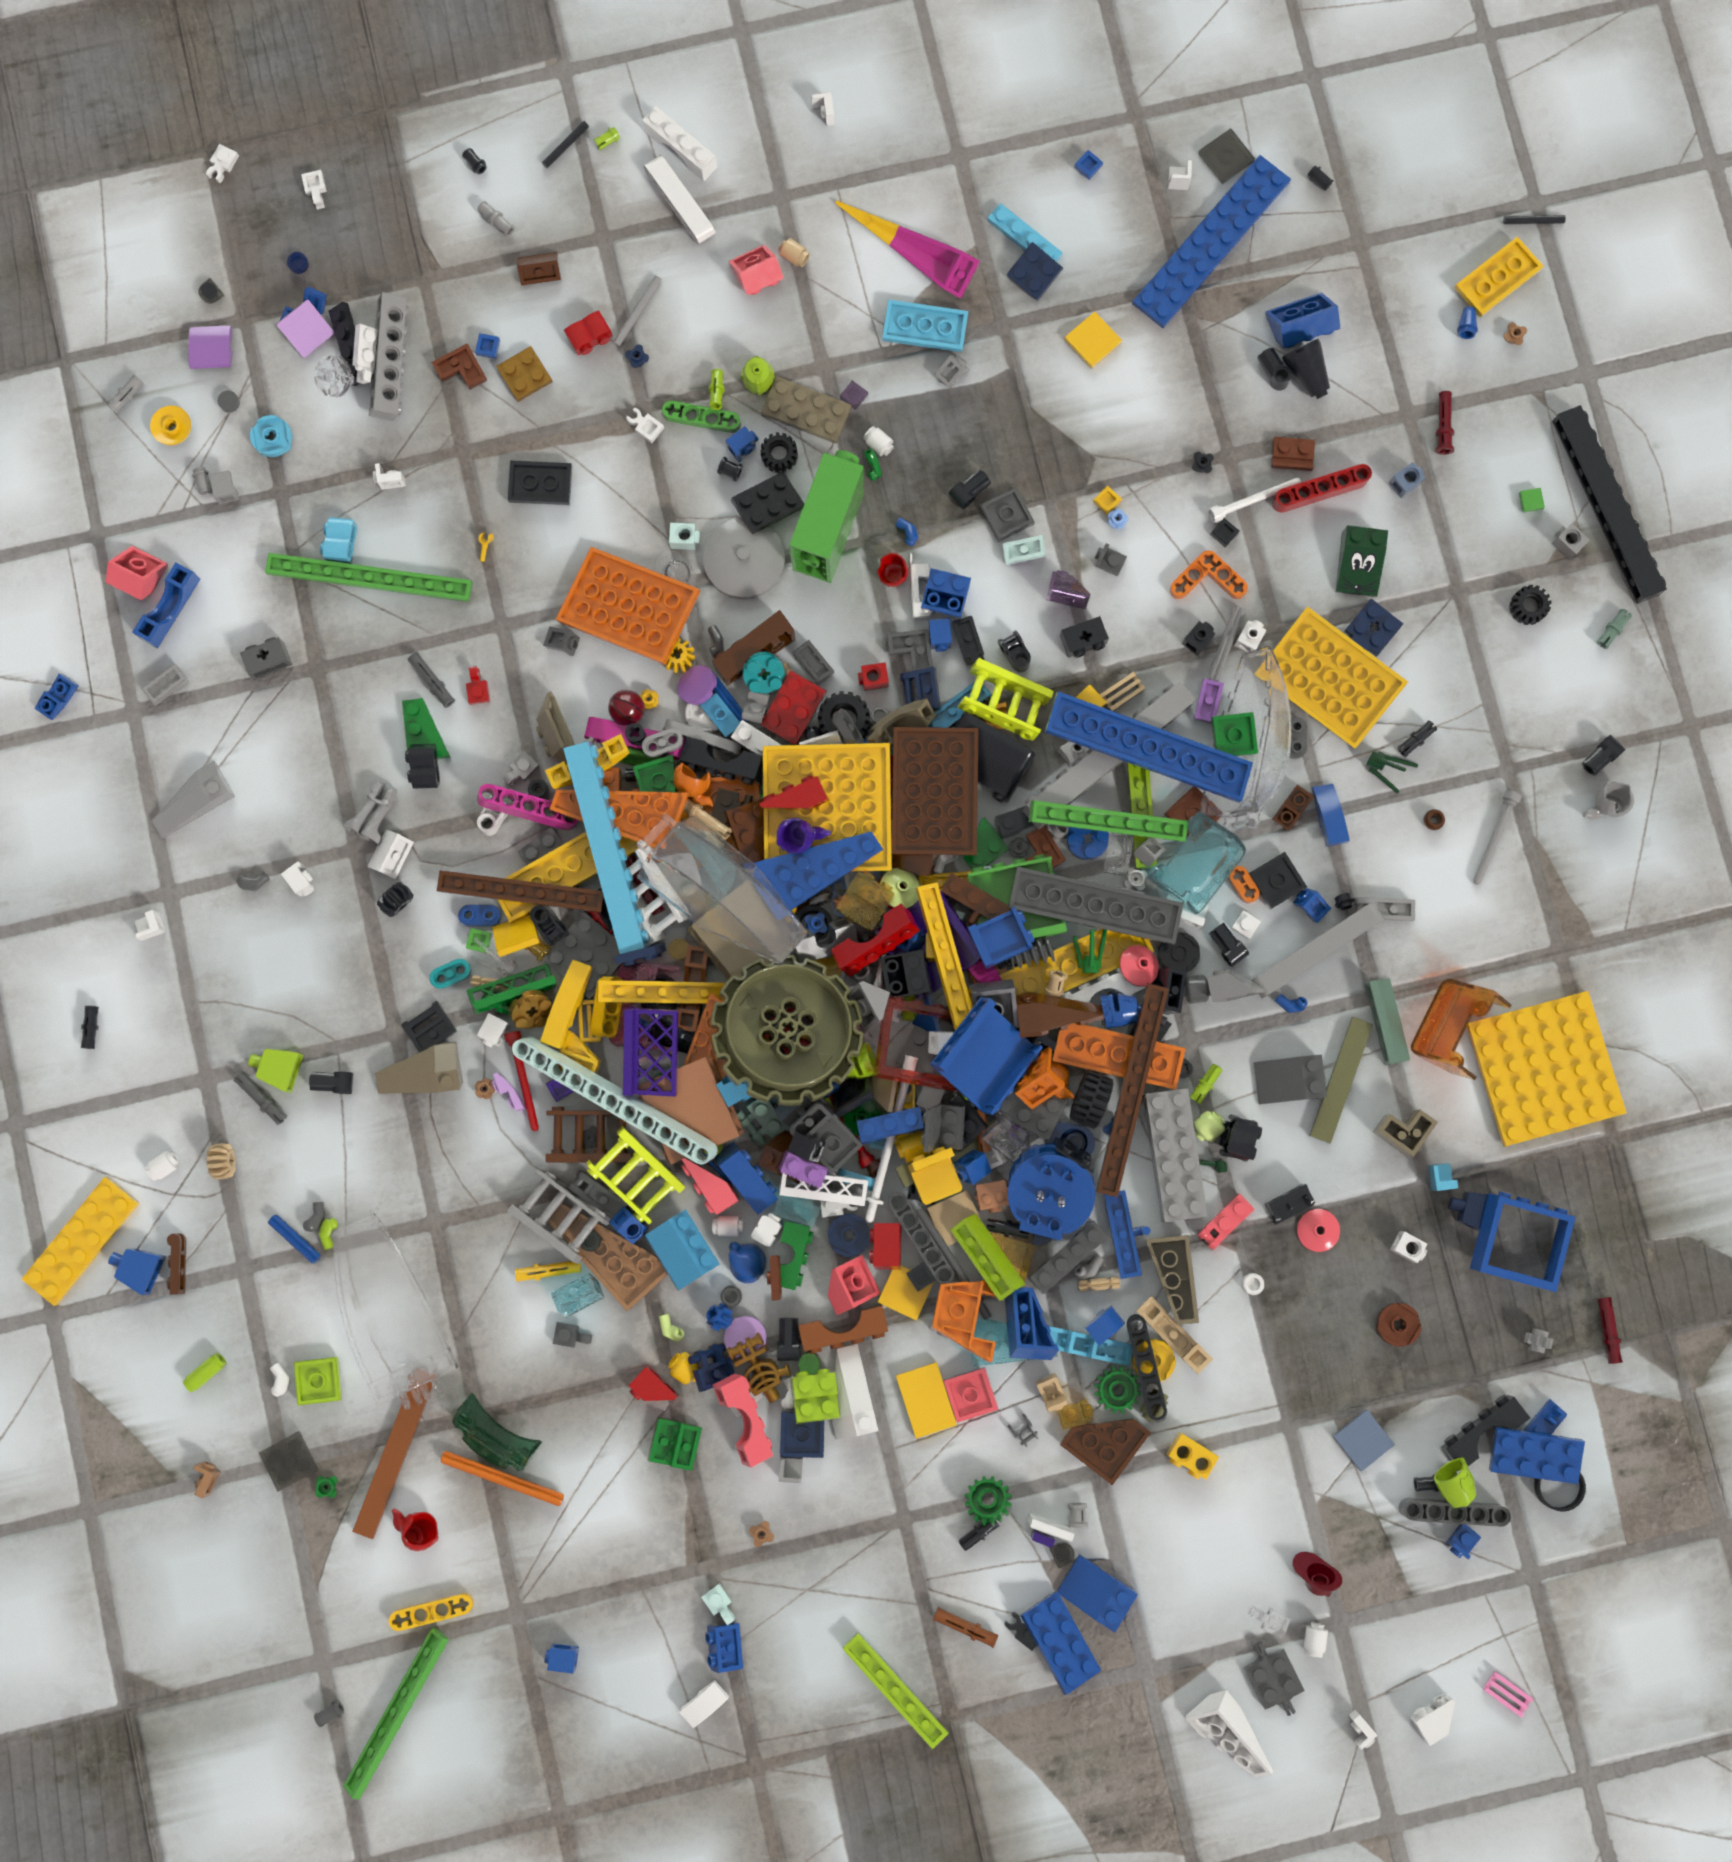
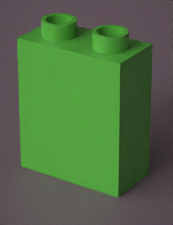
M837 450L835 456L823 453L789 544L792 570L828 583L832 582L864 495V466L859 465L860 459L856 455L844 450Z

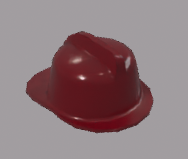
M1300 1552L1293 1558L1295 1572L1305 1580V1585L1312 1594L1329 1597L1332 1591L1337 1590L1342 1585L1343 1581L1340 1572L1314 1553Z

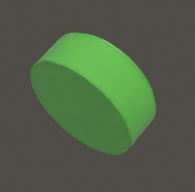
M806 1353L799 1359V1369L801 1372L807 1371L808 1375H813L819 1370L820 1360L815 1354Z

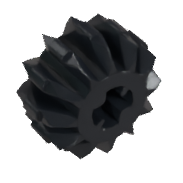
M397 882L383 893L377 901V905L384 914L393 917L411 902L414 895L406 885Z

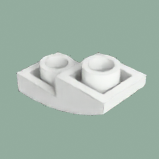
M714 1680L701 1689L695 1698L683 1705L679 1713L694 1728L715 1712L729 1698V1695Z

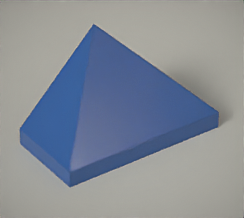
M929 995L926 997L912 1024L928 1032H941L932 996Z

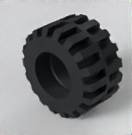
M839 691L840 694L836 695L833 693L830 698L824 699V704L820 705V711L818 712V725L821 734L824 735L838 730L832 723V716L838 710L844 709L856 715L855 725L862 737L865 738L870 727V712L866 702L862 701L859 695L854 696L853 692L848 691V694H844V691Z
M1088 1070L1084 1074L1070 1110V1120L1095 1129L1100 1124L1109 1103L1114 1086L1113 1079Z

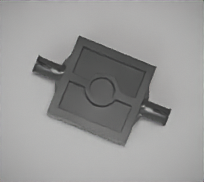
M1258 1642L1261 1651L1255 1643L1253 1647L1259 1657L1255 1662L1244 1668L1264 1709L1282 1704L1287 1716L1291 1715L1288 1706L1292 1714H1294L1296 1711L1290 1700L1305 1690L1285 1649L1283 1648L1274 1653H1266L1262 1642Z

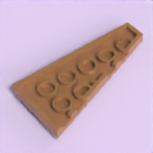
M561 1202L547 1222L556 1230L572 1208ZM581 1213L577 1215L562 1235L567 1245L569 1242L572 1243L590 1218ZM597 1223L593 1230L601 1236L600 1247L595 1251L589 1252L583 1250L580 1246L578 1254L583 1257L581 1259L583 1263L628 1312L668 1274L657 1256L636 1244L630 1243L627 1239Z

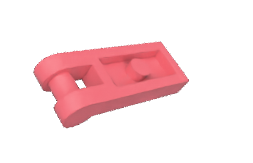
M1238 1194L1198 1232L1197 1236L1201 1240L1204 1239L1208 1243L1207 1246L1214 1250L1255 1209L1241 1194ZM1212 1229L1218 1233L1215 1238L1210 1234Z

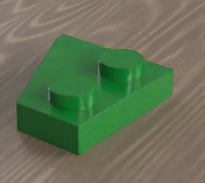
M985 817L977 828V856H963L970 869L984 868L1009 850Z

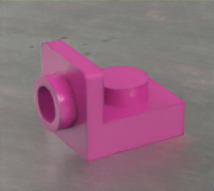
M982 960L968 968L970 974L978 983L1002 980L994 966L985 969Z

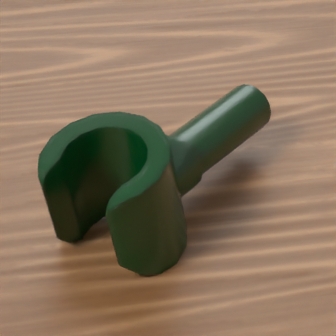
M1199 1159L1200 1165L1215 1166L1216 1173L1228 1171L1225 1161Z

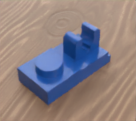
M1549 1399L1523 1431L1552 1435L1566 1418L1567 1413Z

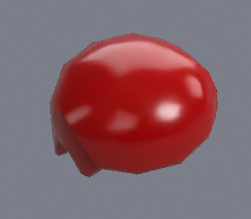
M889 553L883 556L877 569L880 581L888 587H898L904 583L909 572L905 559L897 553Z

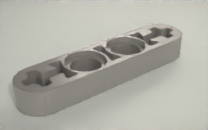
M666 719L663 730L677 729L683 738L691 737L706 741L713 749L733 756H739L742 745L674 720Z

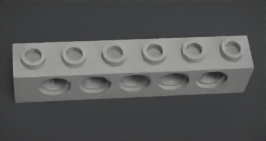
M384 292L377 299L375 329L378 331L375 370L371 377L369 416L393 421L397 415H400L402 409L399 395L401 396L403 392V383H400L405 369L402 357H404L406 352V344H403V340L407 334L405 318L408 316L409 306L406 305V297ZM389 315L395 317L396 322L392 321L389 318ZM387 335L393 336L395 341L390 340ZM386 354L391 355L393 357V361L389 360L386 357ZM384 373L389 374L392 380L387 379ZM383 393H387L391 400L386 399Z

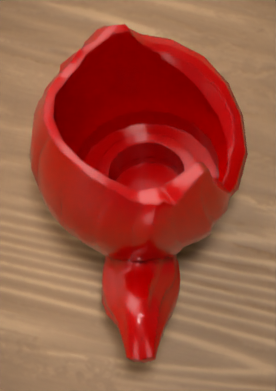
M397 1509L391 1511L393 1513V1525L401 1533L402 1542L409 1550L423 1551L438 1541L437 1522L431 1514L415 1512L404 1517Z

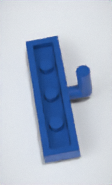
M1125 1190L1119 1191L1118 1197L1103 1194L1120 1279L1141 1276L1142 1272L1135 1236L1148 1235L1151 1230L1147 1226L1132 1227Z

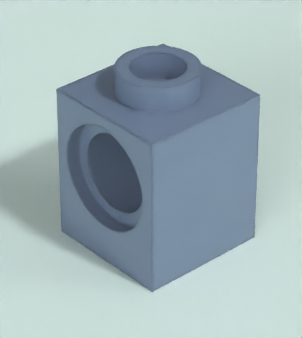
M1412 462L1395 474L1389 481V484L1399 497L1403 498L1421 485L1425 479L1424 472ZM1405 476L1411 477L1413 482L1406 481Z

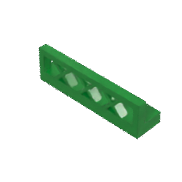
M544 964L468 989L466 992L473 1012L476 1015L512 1003L515 998L518 1000L523 997L522 993L526 991L540 990L545 992L554 989L557 982L555 976L551 975L548 964ZM545 971L546 978L537 981L533 980L535 973ZM522 978L528 981L525 985L513 986L516 979ZM498 985L508 988L507 991L498 994L492 993L495 986ZM480 991L488 995L486 998L477 1001L473 997V993Z

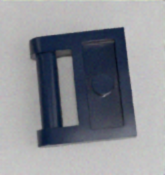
M935 667L900 674V680L903 681L906 704L914 702L911 680L915 679L917 700L927 698L933 710L941 709Z

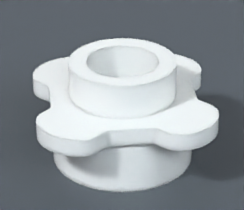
M1129 868L1127 870V880L1124 882L1125 886L1137 888L1139 891L1145 888L1144 881L1147 877V872Z

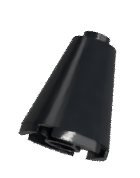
M1319 339L1313 340L1282 357L1285 365L1289 367L1292 374L1311 398L1316 396V399H1319L1328 394L1327 390L1330 389V384Z

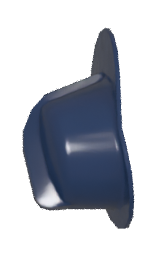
M1064 1122L1057 1123L1048 1141L1044 1139V1144H1056L1057 1137L1061 1140L1065 1138L1074 1144V1148L1079 1151L1085 1150L1090 1155L1095 1148L1094 1136L1087 1128Z

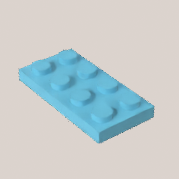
M888 299L882 341L962 353L968 311Z

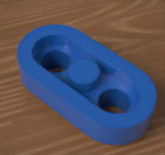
M465 905L458 913L460 922L469 927H493L501 921L502 917L500 910L494 905ZM469 911L472 912L471 918L467 919L465 914ZM493 912V917L487 919L486 914Z

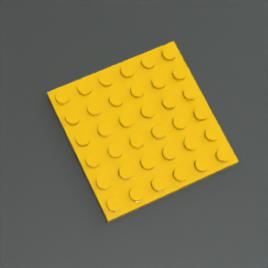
M890 743L763 746V797L772 793L776 796L782 793V788L791 784L795 787L802 783L801 779L813 775V777H819L830 800L811 810L764 809V860L789 854L777 845V830L783 821L795 817L806 821L811 827L816 826L831 831V835L820 840H814L811 847L872 831L883 851L851 872L892 871Z
M1589 991L1466 1024L1503 1147L1626 1114Z

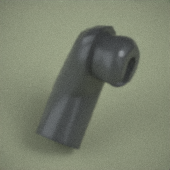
M263 871L255 878L240 875L237 878V883L243 890L256 891L270 878Z
M324 1202L313 1203L314 1214L303 1222V1229L305 1231H316L325 1220Z

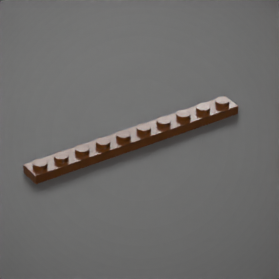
M1149 983L1146 985L1096 1188L1098 1193L1118 1197L1169 988Z

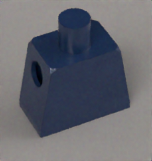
M1464 1192L1462 1199L1451 1197L1448 1209L1459 1212L1457 1217L1459 1223L1479 1232L1488 1194Z

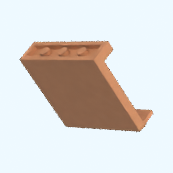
M711 1054L677 1068V1095L675 1097L638 1095L640 1100L709 1139L716 1146L745 1133L733 1105L727 1106L716 1086L722 1079ZM663 1075L653 1078V1080L656 1082ZM664 1077L658 1085L665 1091H671V1082ZM649 1080L639 1084V1089L648 1090L653 1084ZM666 1127V1132L671 1135L670 1129ZM684 1138L685 1144L689 1146V1141ZM662 1143L664 1147L663 1154L670 1161V1164L687 1158Z

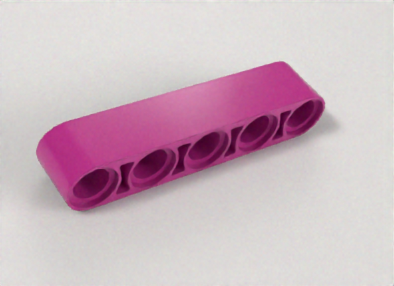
M597 717L588 718L584 734L585 739L592 737L596 742L603 743L621 734L627 747L642 750V744L632 745L628 741L625 734L628 725H620L614 721ZM643 728L646 733L645 738L659 733V731ZM635 731L632 732L633 736H640L639 733H636ZM672 737L669 743L674 744L677 739ZM683 738V744L678 750L661 755V757L673 754V759L679 760L686 738ZM654 744L649 747L651 751L657 748Z
M492 784L482 785L476 798L477 803L484 808L569 831L574 829L579 821L573 818L574 822H567L564 819L566 815L553 810L551 811L554 816L548 817L544 814V810H550L552 801ZM488 792L492 795V798L485 799L482 793ZM509 798L513 804L506 805L502 799ZM530 804L533 807V810L527 811L524 809L523 805Z

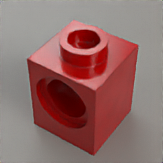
M886 662L861 666V672L858 673L859 685H863L864 691L889 687ZM870 673H875L878 675V679L870 681L867 676Z

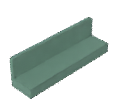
M1387 978L1365 983L1385 1066L1409 1061L1410 1056L1391 980Z

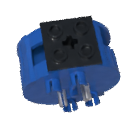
M1057 1137L1056 1144H1034L1025 1149L1016 1158L1009 1173L1008 1202L1014 1217L1019 1221V1230L1061 1241L1063 1233L1069 1234L1086 1222L1095 1203L1094 1164L1092 1156L1085 1150L1079 1151L1073 1147L1074 1144L1065 1138L1061 1140Z

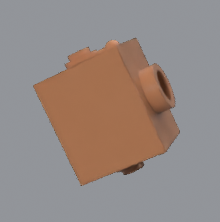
M1005 1180L975 1185L974 1200L978 1203L977 1208H979V1211L988 1209L989 1213L1002 1211V1206L1009 1205L1008 1186H1006Z

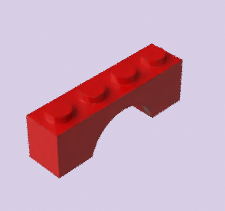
M900 903L884 914L883 926L872 940L857 943L848 938L831 949L839 968L850 977L860 972L862 968L870 963L877 961L879 957L888 951L895 949L900 943L912 938L920 930L911 912Z

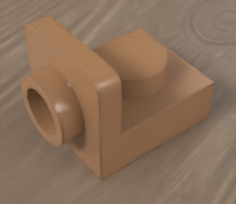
M203 1461V1463L194 1465V1470L204 1474L199 1477L195 1485L197 1490L194 1495L200 1498L210 1495L221 1472L215 1469L216 1466L214 1464Z

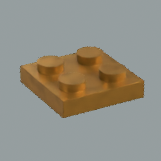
M531 346L496 366L517 402L553 382Z

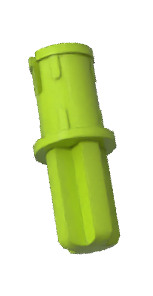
M1212 1064L1203 1078L1198 1080L1200 1082L1189 1098L1201 1105L1209 1090H1213L1212 1086L1222 1073V1069L1218 1065Z

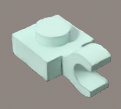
M720 1583L701 1597L713 1615L720 1612L727 1625L735 1620L736 1617L727 1606L732 1600Z

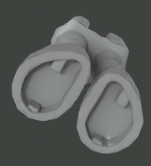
M378 781L370 789L371 792L367 795L364 805L356 816L347 820L343 826L349 832L358 836L361 834L364 839L376 845H379L381 841V836L378 833L379 825L388 810L392 808V803L395 802L397 790L390 787L384 799H379L385 787V783ZM377 805L378 807L375 813L363 829L364 823L368 815L370 814L373 807Z

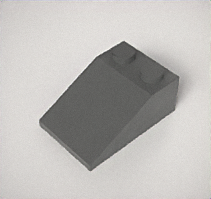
M1322 1054L1254 1062L1259 1105L1327 1097Z

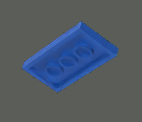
M1495 1427L1489 1470L1495 1473L1578 1484L1585 1441L1577 1438Z
M1053 1592L1020 1615L1064 1695L1069 1694L1101 1671L1058 1592Z

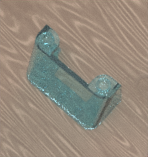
M1200 811L1188 821L1190 835L1186 838V842H1183L1166 866L1163 864L1153 866L1147 877L1174 900L1183 902V906L1195 915L1205 908L1246 852V847L1236 834Z

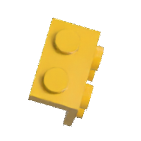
M944 1146L932 1151L933 1155L925 1157L922 1154L913 1158V1163L908 1165L924 1205L931 1204L962 1190V1185L951 1160V1157L955 1156L952 1148L946 1150Z

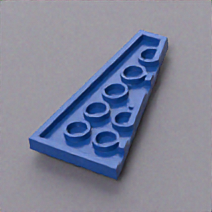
M871 831L811 847L800 854L789 853L742 867L774 917L779 919L883 851V848Z

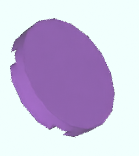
M704 665L689 668L683 673L678 682V695L687 704H702L712 696V691L717 685L716 676L712 670Z

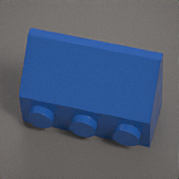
M1322 292L1265 311L1274 338L1283 348H1291L1297 343L1311 341L1315 337L1329 335L1335 330L1341 329L1338 306Z

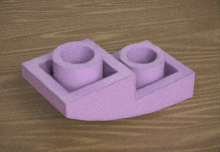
M493 1074L494 1080H492L495 1091L501 1095L509 1093L510 1096L507 1097L511 1109L514 1108L517 1112L525 1110L524 1101L516 1088L501 1074Z

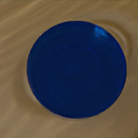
M294 252L289 255L287 265L293 273L302 274L307 271L309 261L303 253Z

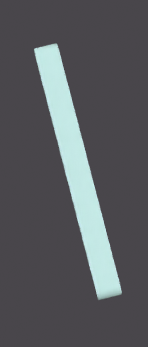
M527 1036L514 1042L512 1052L517 1058L695 1163L705 1164L716 1157L718 1152L717 1146L709 1139L633 1095H623L622 1088L545 1043L540 1042L538 1039ZM541 1054L544 1055L545 1062L542 1060ZM559 1064L562 1066L563 1072L560 1071ZM576 1075L580 1077L581 1082L577 1080ZM594 1085L598 1087V1093L595 1091ZM612 1095L616 1098L617 1103L613 1102ZM630 1106L633 1107L635 1111L634 1114L630 1111ZM648 1117L652 1119L653 1125L649 1123ZM666 1127L670 1129L671 1135L666 1132ZM684 1138L689 1141V1146L685 1144ZM702 1148L706 1150L708 1156L702 1153Z

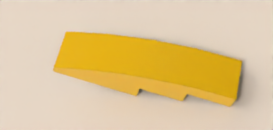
M572 960L553 1003L540 1042L558 1049L563 1047L568 1028L572 1027L577 1008L582 1004L592 966Z

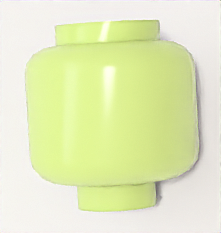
M1205 1111L1194 1121L1195 1135L1202 1142L1204 1140L1214 1142L1225 1131L1224 1124L1226 1122L1216 1111Z

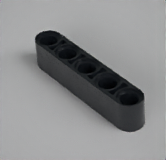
M1134 1314L1127 1320V1329L1147 1413L1152 1421L1162 1422L1166 1419L1168 1413L1147 1324L1141 1315ZM1135 1320L1143 1323L1142 1328L1138 1331L1131 1328V1323ZM1140 1341L1148 1344V1348L1144 1352L1136 1350V1345ZM1144 1363H1151L1153 1370L1151 1373L1145 1374L1141 1371V1366ZM1155 1384L1158 1387V1392L1155 1395L1147 1394L1146 1388L1148 1385ZM1154 1406H1161L1164 1410L1163 1415L1154 1417L1151 1414L1152 1408Z

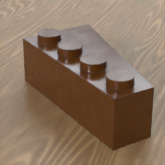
M778 610L742 639L733 643L725 652L721 651L712 661L713 666L728 686L743 676V666L753 654L769 652L775 655L796 641L794 629L781 610Z

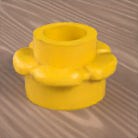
M650 689L642 691L640 696L644 701L645 709L655 708L659 703L657 692Z

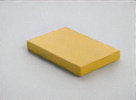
M937 1362L896 1375L916 1439L957 1425Z

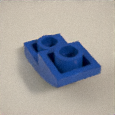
M58 674L50 690L43 692L34 709L50 720H53L72 698L79 685L65 675Z

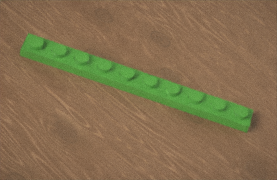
M268 553L265 573L272 576L470 602L473 585L472 580L275 553Z

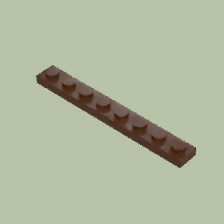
M442 870L439 871L436 890L442 893L603 913L605 900L603 891Z

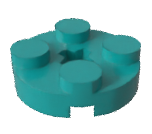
M758 652L753 654L747 663L744 664L742 675L745 684L751 692L770 693L781 688L785 671L781 660L772 653ZM761 669L769 672L765 677L758 675V673H761Z

